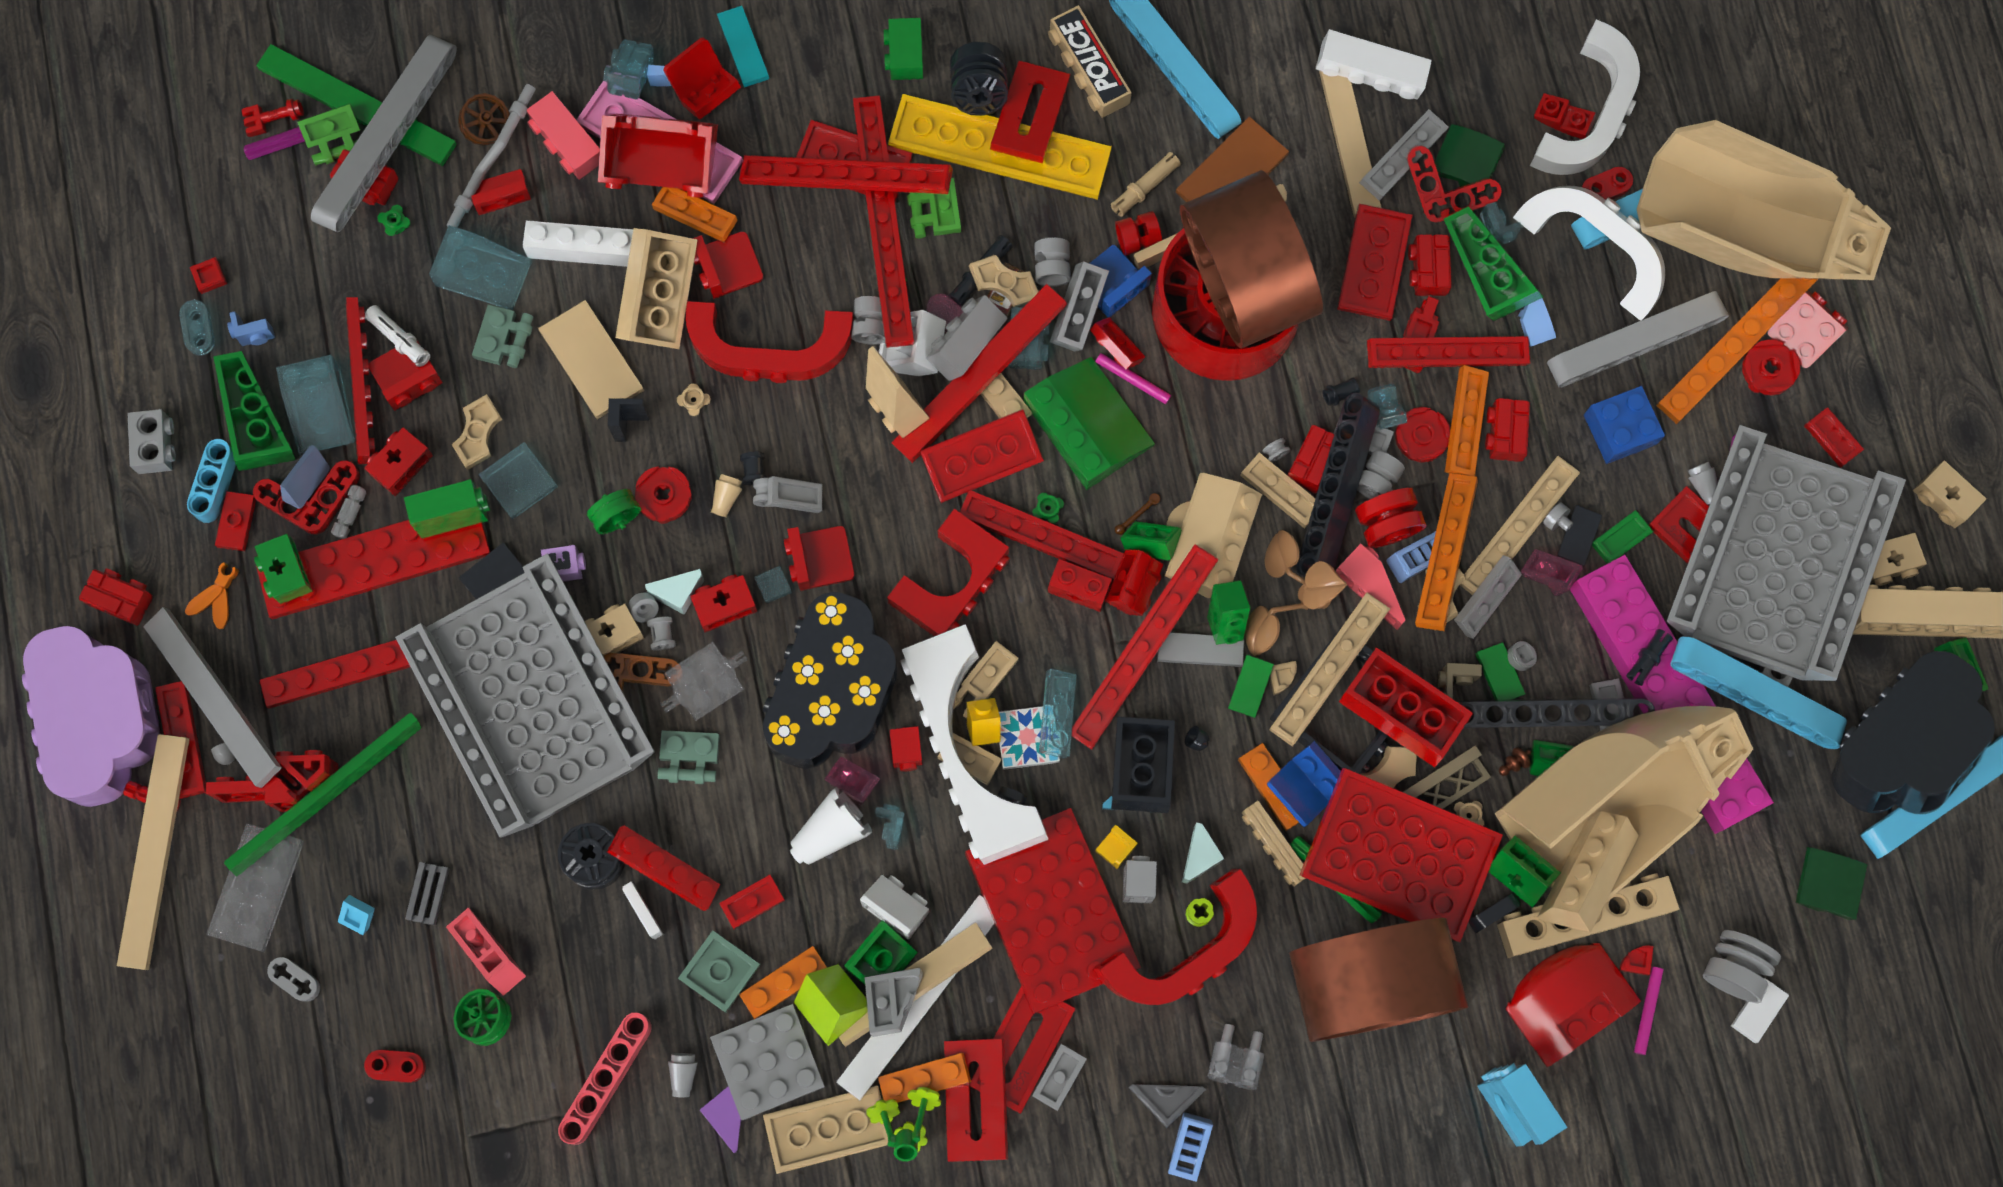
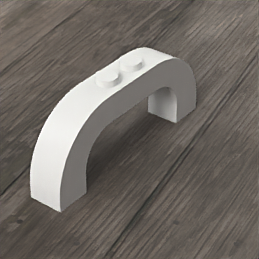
M1597 19L1588 34L1580 54L1604 65L1611 77V90L1595 127L1588 137L1579 141H1567L1545 133L1530 166L1546 173L1569 175L1582 172L1595 165L1605 155L1614 138L1620 139L1626 127V124L1622 122L1624 116H1630L1636 104V101L1632 100L1640 78L1637 54L1629 40L1621 32Z
M1559 186L1537 194L1519 209L1513 218L1533 234L1538 233L1556 213L1569 211L1584 217L1624 249L1635 262L1637 269L1636 282L1620 304L1640 321L1656 305L1665 282V266L1662 254L1653 239L1642 233L1640 222L1631 215L1628 218L1619 211L1621 207L1610 198L1605 200L1593 191L1582 187Z

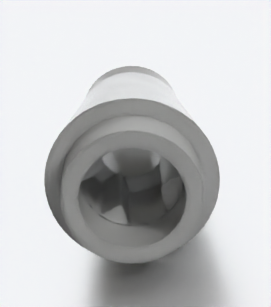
M1706 462L1689 469L1690 477L1688 479L1708 505L1712 501L1718 481L1715 468H1711L1710 463Z
M671 1054V1061H668L673 1097H690L698 1063L695 1061V1054Z

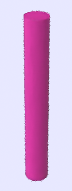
M1100 353L1096 359L1097 364L1162 403L1167 404L1172 395L1129 369L1125 370L1123 366H1120L1106 355Z
M1652 967L1634 1049V1053L1646 1055L1664 970L1658 967Z

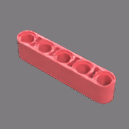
M631 1013L621 1022L559 1125L558 1134L563 1142L577 1145L583 1143L588 1138L652 1030L651 1022L646 1016L640 1013ZM635 1019H641L644 1023V1029L638 1035H633L629 1027ZM624 1044L628 1048V1055L624 1060L617 1061L614 1057L615 1048ZM609 1070L613 1076L610 1085L602 1087L598 1082V1077L601 1072ZM593 1096L597 1102L596 1109L591 1113H586L583 1109V1101L587 1097ZM573 1122L578 1123L581 1128V1133L576 1139H570L567 1135V1128Z

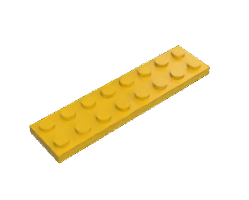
M902 94L888 145L911 153L1098 200L1112 146L1053 132L1042 164L990 150L999 118L989 115H969L961 112L957 107ZM1021 124L1018 133L1023 136L1027 135L1031 126Z

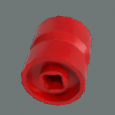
M1153 211L1137 215L1136 220L1130 217L1115 221L1117 239L1124 255L1139 252L1142 246L1147 248L1162 241L1159 223ZM1139 229L1142 230L1143 237H1140Z

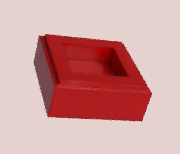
M216 257L190 267L198 291L201 294L227 284Z

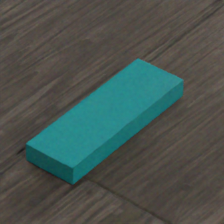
M743 6L718 13L717 17L744 88L769 80L768 72Z

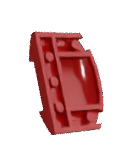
M1592 943V945L1574 946L1559 951L1536 965L1516 986L1512 1001L1507 1003L1505 1009L1545 1066L1549 1067L1574 1051V1049L1619 1017L1625 1015L1638 1005L1641 1000L1600 943Z

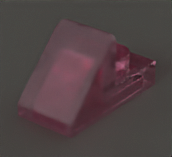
M1535 549L1521 570V573L1525 578L1547 585L1554 596H1559L1570 590L1583 567L1580 564Z
M841 756L824 780L849 795L859 805H862L880 779Z

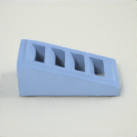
M1436 531L1397 551L1386 560L1399 583L1428 569L1431 549L1427 543L1430 542L1433 547ZM1418 548L1422 550L1423 554L1425 555L1428 561H1425L1424 557L1422 556ZM1409 553L1412 555L1413 559L1415 560L1416 564L1418 565L1417 567L1415 566V564L1413 563L1412 559L1410 558Z
M1183 1112L1168 1174L1197 1182L1213 1127L1212 1120ZM1188 1125L1202 1128L1203 1131L1199 1133L1187 1128ZM1185 1137H1189L1192 1139L1199 1140L1200 1143L1199 1145H1196L1193 1143L1184 1141ZM1181 1149L1196 1152L1197 1155L1193 1157L1182 1154ZM1178 1160L1194 1164L1193 1169L1177 1165Z

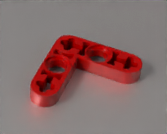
M1415 145L1407 153V163L1423 212L1432 222L1444 221V218L1464 209L1457 207L1455 204V197L1459 193L1464 192L1470 196V202L1466 207L1469 206L1471 210L1492 204L1501 196L1500 184L1491 178H1485L1444 193L1430 150L1423 145ZM1420 150L1422 154H1427V157L1423 159L1425 168L1431 166L1432 171H1423L1416 176L1415 171H1421L1417 162H1412V158L1416 156L1415 152ZM1425 176H1432L1435 179L1436 184L1431 191H1423L1420 187V182ZM1486 184L1496 187V190L1492 192L1493 197L1488 198L1487 195L1478 196L1480 202L1475 204V196L1471 191L1472 188L1476 187V192L1478 193L1485 190L1484 185ZM1450 197L1449 200L1450 205L1454 209L1453 212L1449 213V208L1447 207L1440 210V216L1436 217L1434 213L1429 214V210L1432 209V203L1436 202L1439 206L1447 204L1444 198Z
M340 461L336 463L311 500L307 501L301 509L297 508L291 514L284 512L283 509L286 502L282 501L281 487L273 480L263 479L258 481L253 488V495L261 505L313 535L320 534L331 523L343 505L345 498H348L349 495L347 494L350 487L358 483L360 473L352 462ZM342 470L345 472L349 470L352 476L350 478L344 477L342 480L340 472ZM333 481L337 484L340 483L344 489L341 491L336 485L332 484ZM271 488V491L279 497L278 501L276 502L269 496L264 497L262 490H269ZM328 491H335L337 493V499L332 504L323 503V495ZM319 504L324 510L328 512L326 514L322 510L320 512V510L316 506ZM310 517H317L320 523L318 525H311L308 519Z

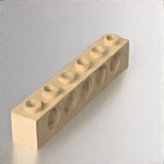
M1658 873L1642 877V883L1632 886L1631 882H1629L1605 903L1591 932L1566 926L1562 930L1558 929L1554 923L1539 920L1538 915L1543 905L1531 908L1533 914L1522 916L1519 911L1505 915V921L1497 926L1507 958L1679 910L1669 876L1659 878ZM1638 892L1646 895V906H1641L1637 902L1636 895ZM1611 899L1619 903V914H1614L1609 909V901ZM1528 922H1532L1537 926L1538 935L1536 937H1531L1526 932Z

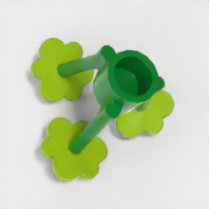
M927 1087L910 1090L908 1098L912 1100L911 1104L919 1107L916 1124L913 1125L912 1122H906L903 1127L897 1128L894 1133L890 1122L893 1120V1117L900 1113L896 1100H879L874 1106L866 1110L871 1123L880 1122L884 1124L888 1137L887 1145L894 1147V1156L898 1160L906 1162L915 1159L921 1146L927 1144L926 1128L922 1123L925 1110L931 1111L934 1107L941 1105L940 1095L937 1091Z

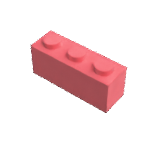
M553 91L526 110L530 119L527 121L529 127L536 135L542 134L546 139L543 141L544 145L552 155L557 153L562 160L559 162L569 175L574 173L578 180H580L599 166L600 148Z

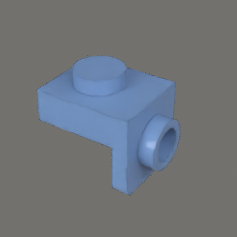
M235 311L229 313L231 322H228L229 333L232 339L236 338L242 346L250 344L262 345L269 339L275 338L273 327L266 319L243 324L242 319Z

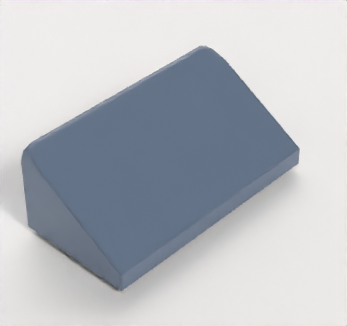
M309 446L280 485L282 501L298 509L304 506L330 471L328 463L315 446Z

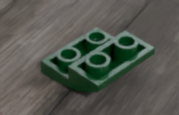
M1451 124L1434 162L1439 177L1458 181L1460 187L1485 178H1492L1504 151L1505 144L1480 132ZM1489 184L1484 185L1485 190L1481 192H1485Z
M1807 847L1795 903L1816 911H1826L1847 920H1856L1867 864L1835 853Z

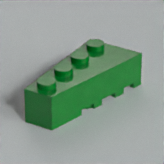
M1469 206L1444 218L1483 308L1492 321H1496L1544 297Z
M242 351L213 356L233 457L238 470L243 471L296 460Z

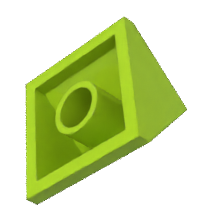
M839 964L806 974L794 1001L797 1008L828 1046L868 1012L867 998Z

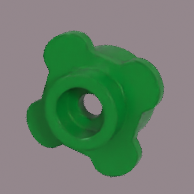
M393 205L391 210L386 213L381 212L378 215L379 223L385 226V233L389 236L399 234L410 226V220L402 213L403 208L400 205Z
M1040 493L1037 497V507L1032 511L1033 516L1039 519H1046L1051 524L1057 523L1059 520V510L1064 506L1063 500L1047 493ZM1046 506H1050V507H1051V509H1050L1049 511L1046 510L1045 508H1046Z

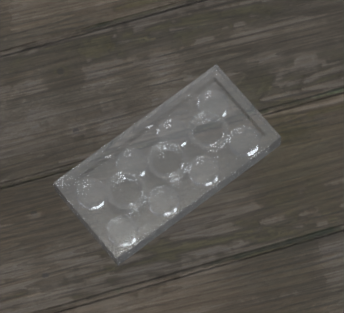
M246 823L237 851L263 831L264 828ZM287 836L239 876L236 877L229 870L206 935L265 952L304 841Z

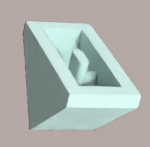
M698 569L648 583L645 586L647 592L653 595L656 600L685 614L692 603L690 596L695 594V590L702 586L704 578L701 570Z
M1196 823L1193 829L1182 878L1183 883L1191 882L1224 860V857L1201 823Z

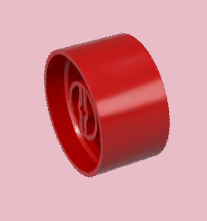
M1183 228L1171 240L1164 252L1153 295V323L1161 344L1169 355L1185 369L1209 379L1241 380L1267 370L1287 351L1299 324L1283 330L1280 334L1276 333L1267 337L1266 340L1268 342L1251 348L1247 346L1242 349L1239 348L1226 330L1209 293H1203V289L1206 286L1200 272L1184 260L1192 252ZM1175 278L1181 279L1184 285L1171 283V280ZM1165 293L1172 296L1187 297V310L1172 314ZM1203 334L1209 339L1218 341L1219 347L1207 344L1197 339V337Z

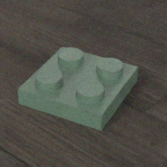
M712 931L678 979L727 1013L758 970L760 964Z

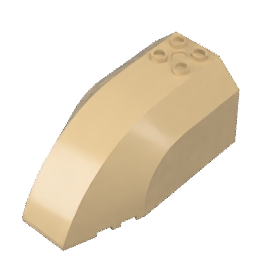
M1717 120L1676 128L1653 157L1637 206L1642 233L1717 265L1769 278L1874 280L1891 229L1868 205H1863L1857 200L1855 193L1850 188H1845L1836 180L1838 177L1832 171Z
M1685 706L1641 714L1611 725L1583 740L1548 767L1500 808L1495 815L1509 840L1517 836L1560 872L1585 823L1601 811L1627 816L1637 832L1638 838L1607 899L1608 901L1703 817L1700 811L1710 799L1715 801L1720 794L1718 791L1719 786L1726 777L1731 779L1752 752L1753 747L1737 712L1730 708Z

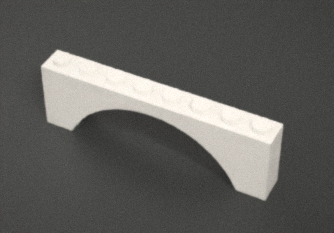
M966 624L902 649L905 659L900 660L906 676L911 675L914 684L910 685L915 701L921 700L924 710L919 712L925 727L930 726L934 736L929 737L934 752H940L943 762L939 763L944 779L950 778L953 788L949 789V793L954 805L960 804L963 815L958 817L964 832L970 831L973 841L968 844L974 859L980 858L985 865L1049 840L1036 807L1011 803L991 794L970 776L958 756L952 732L954 701L964 676L979 658Z

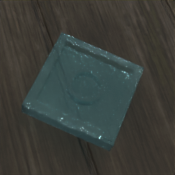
M525 442L478 474L512 520L558 488L557 484Z

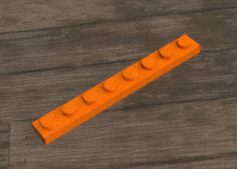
M1780 278L1656 406L1678 424L1818 279Z

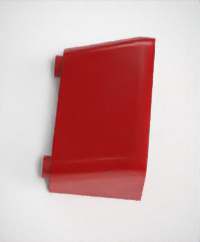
M618 113L602 115L598 182L606 183L605 187L611 189H622V184L629 183L678 188L687 191V196L703 198L704 193H709L718 124Z

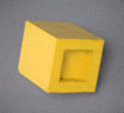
M1115 825L1095 851L1113 867L1118 869L1138 843Z

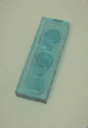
M1052 668L1046 671L1039 753L1064 759L1070 756L1076 674Z

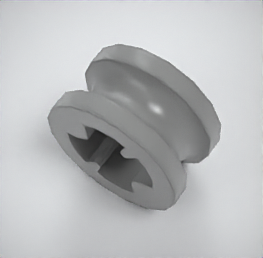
M1284 438L1270 443L1262 450L1264 454H1268L1270 462L1273 463L1283 458L1291 451L1289 447H1285L1284 443L1286 441Z

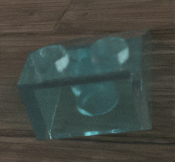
M449 225L429 276L437 287L513 310L532 261L480 235Z
M332 355L276 367L281 395L299 455H303L311 445L320 451L355 442L340 366Z

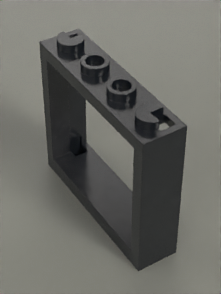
M1335 636L1271 715L1270 720L1272 722L1276 721ZM1364 645L1356 658L1365 664L1373 651ZM1304 731L1297 741L1304 747L1315 741L1340 771L1342 768H1346L1361 774L1367 772L1371 767L1367 762L1374 754L1376 757H1379L1387 747L1388 743L1384 740L1388 735L1380 731L1352 767H1349Z

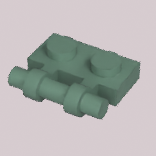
M488 305L472 357L477 360L500 365L503 355L509 356L507 366L517 368L520 359H523L526 351L524 345L527 336L531 335L533 329L531 326L533 316L523 313L521 321L516 323L514 322L516 317L515 311ZM510 333L516 334L513 345H507Z
M662 730L659 759L661 761H671L670 768H658V779H668L671 783H678L679 780L695 781V784L716 782V771L706 770V763L718 764L720 735L717 733ZM696 762V769H680V763Z

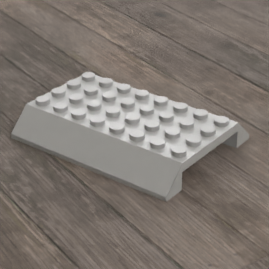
M1739 425L1667 622L1685 637L1695 638L1720 652L1800 680L1836 681L1906 479L1879 470L1874 479L1765 444L1766 433Z
M548 553L523 566L524 574L427 627L420 623L395 637L500 838L540 823L635 770L655 752Z

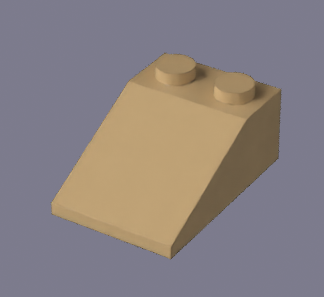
M873 346L869 348L866 390L871 395V398L868 401L877 413L883 412L885 418L882 421L891 433L897 431L904 438L927 421L929 417L900 376Z

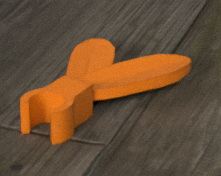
M223 562L218 568L219 573L214 582L215 584L202 591L188 603L185 609L186 615H197L212 604L213 622L218 629H224L229 618L228 593L226 589L229 588L232 580L238 576V568L233 567L232 573L225 575V569L228 567V564Z

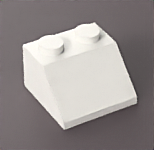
M924 310L910 312L914 345L886 348V344L882 343L880 344L879 353L896 373L914 376L938 373V370L926 358L932 351L930 348L932 343L940 336L944 337L946 321Z
M881 875L861 897V904L865 909L909 940L928 915L929 909L925 907L928 902L915 892L910 896L902 890L905 885L892 875L888 879Z

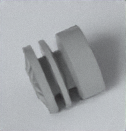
M1724 930L1720 936V940L1723 943H1718L1715 949L1725 959L1710 958L1703 973V978L1711 985L1736 998L1752 1003H1761L1769 985L1760 975L1773 976L1775 973L1773 966L1779 964L1781 955L1757 938L1736 931Z

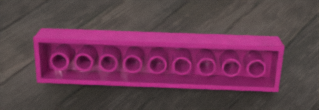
M1626 555L1576 580L1569 587L1634 698L1648 700L1653 704L1655 711L1685 706L1716 707L1703 684L1671 667L1677 640ZM1657 629L1664 630L1665 633L1659 641L1662 642L1667 633L1673 637V640L1660 656L1661 662L1658 666L1652 668L1642 686L1634 683L1640 675L1639 672L1631 682L1626 675L1639 659L1638 653L1642 648L1647 647ZM1638 704L1643 714L1648 713L1646 704ZM1746 758L1731 779L1726 777L1719 786L1718 791L1720 794L1715 801L1710 799L1701 812L1714 834H1717L1774 802Z

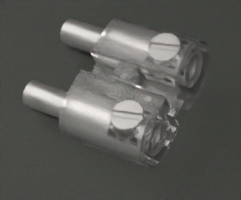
M1225 1024L1221 1042L1214 1043L1207 1078L1224 1084H1235L1236 1087L1248 1090H1257L1265 1056L1260 1052L1263 1033L1254 1031L1250 1049H1241L1231 1044L1235 1026Z

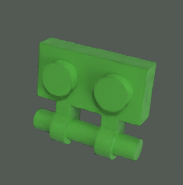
M351 104L297 122L307 147L319 145L321 152L312 155L315 166L325 162L327 165L334 163V159L339 158L343 149L351 151L357 140L353 141L351 133L361 130ZM339 137L343 138L345 144L330 149L328 141Z
M951 178L948 194L909 192L907 202L911 206L912 218H910L911 228L914 229L915 238L926 237L925 227L933 226L934 236L961 232L954 178ZM930 203L931 214L923 215L922 204Z

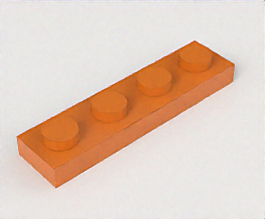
M1466 365L1459 368L1445 466L1446 473L1475 476L1489 376L1487 371Z

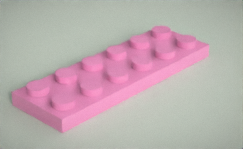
M605 78L577 118V122L584 130L601 139L602 115L618 113L667 119L675 118ZM717 142L709 193H704L703 199L712 204H715L743 162L741 156Z

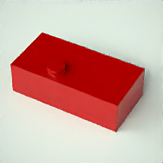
M1377 647L1339 701V703L1433 767H1436L1443 759L1473 714L1470 710Z

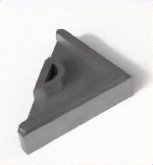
M1132 1084L1129 1087L1166 1128L1206 1090L1203 1086Z

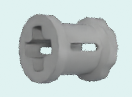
M657 617L647 621V626L651 628L652 650H665L676 646L675 641L672 640L670 624L673 621L671 617Z

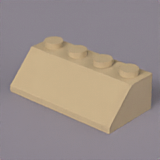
M633 228L615 338L679 349L697 239Z
M1200 473L1181 527L1182 532L1174 556L1169 562L1165 576L1172 579L1194 544L1219 559L1197 593L1206 598H1211L1213 585L1233 582L1262 494L1241 482Z
M1601 811L1585 823L1561 870V874L1555 881L1538 915L1539 920L1586 932L1592 931L1638 838V834L1627 816Z

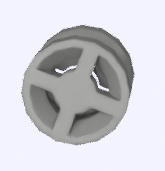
M768 478L754 480L753 488L756 489V495L753 497V504L761 507H774L768 506Z

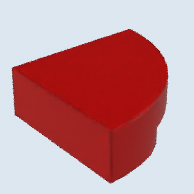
M1642 946L1630 951L1623 958L1619 971L1650 975L1653 946Z

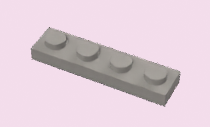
M1428 109L1359 183L1380 201L1409 170L1407 153L1410 148L1415 145H1423L1429 149L1449 127ZM1420 150L1416 151V156L1412 158V162H1417L1424 154Z

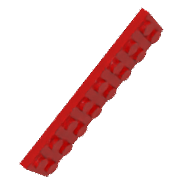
M409 520L300 551L299 555L313 592L280 604L273 597H268L263 582L267 581L264 571L260 572L258 568L257 571L268 615L273 620L485 557L491 551L483 522L422 539L410 525ZM280 566V572L278 573L279 575L283 573L282 568L284 566Z

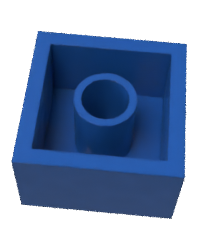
M1642 386L1595 403L1584 414L1585 420L1606 464L1653 447L1665 436Z

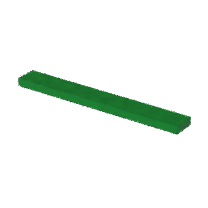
M270 44L256 65L260 71L332 109L351 104L357 122L365 126L369 124L382 104L377 99ZM414 120L399 143L442 167L457 145L455 140L417 120Z
M412 713L407 714L226 859L224 864L236 877L239 876L418 732L422 727Z

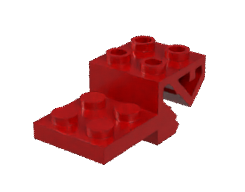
M307 750L304 752V755L294 756L293 752L279 751L275 752L274 757L282 768L262 788L256 787L249 776L245 777V781H234L233 777H217L216 782H206V794L222 803L265 801V804L279 812H286L303 799L309 791L314 790L338 770V763L320 750ZM290 775L295 777L302 784L299 790L296 791V788H299L300 785Z

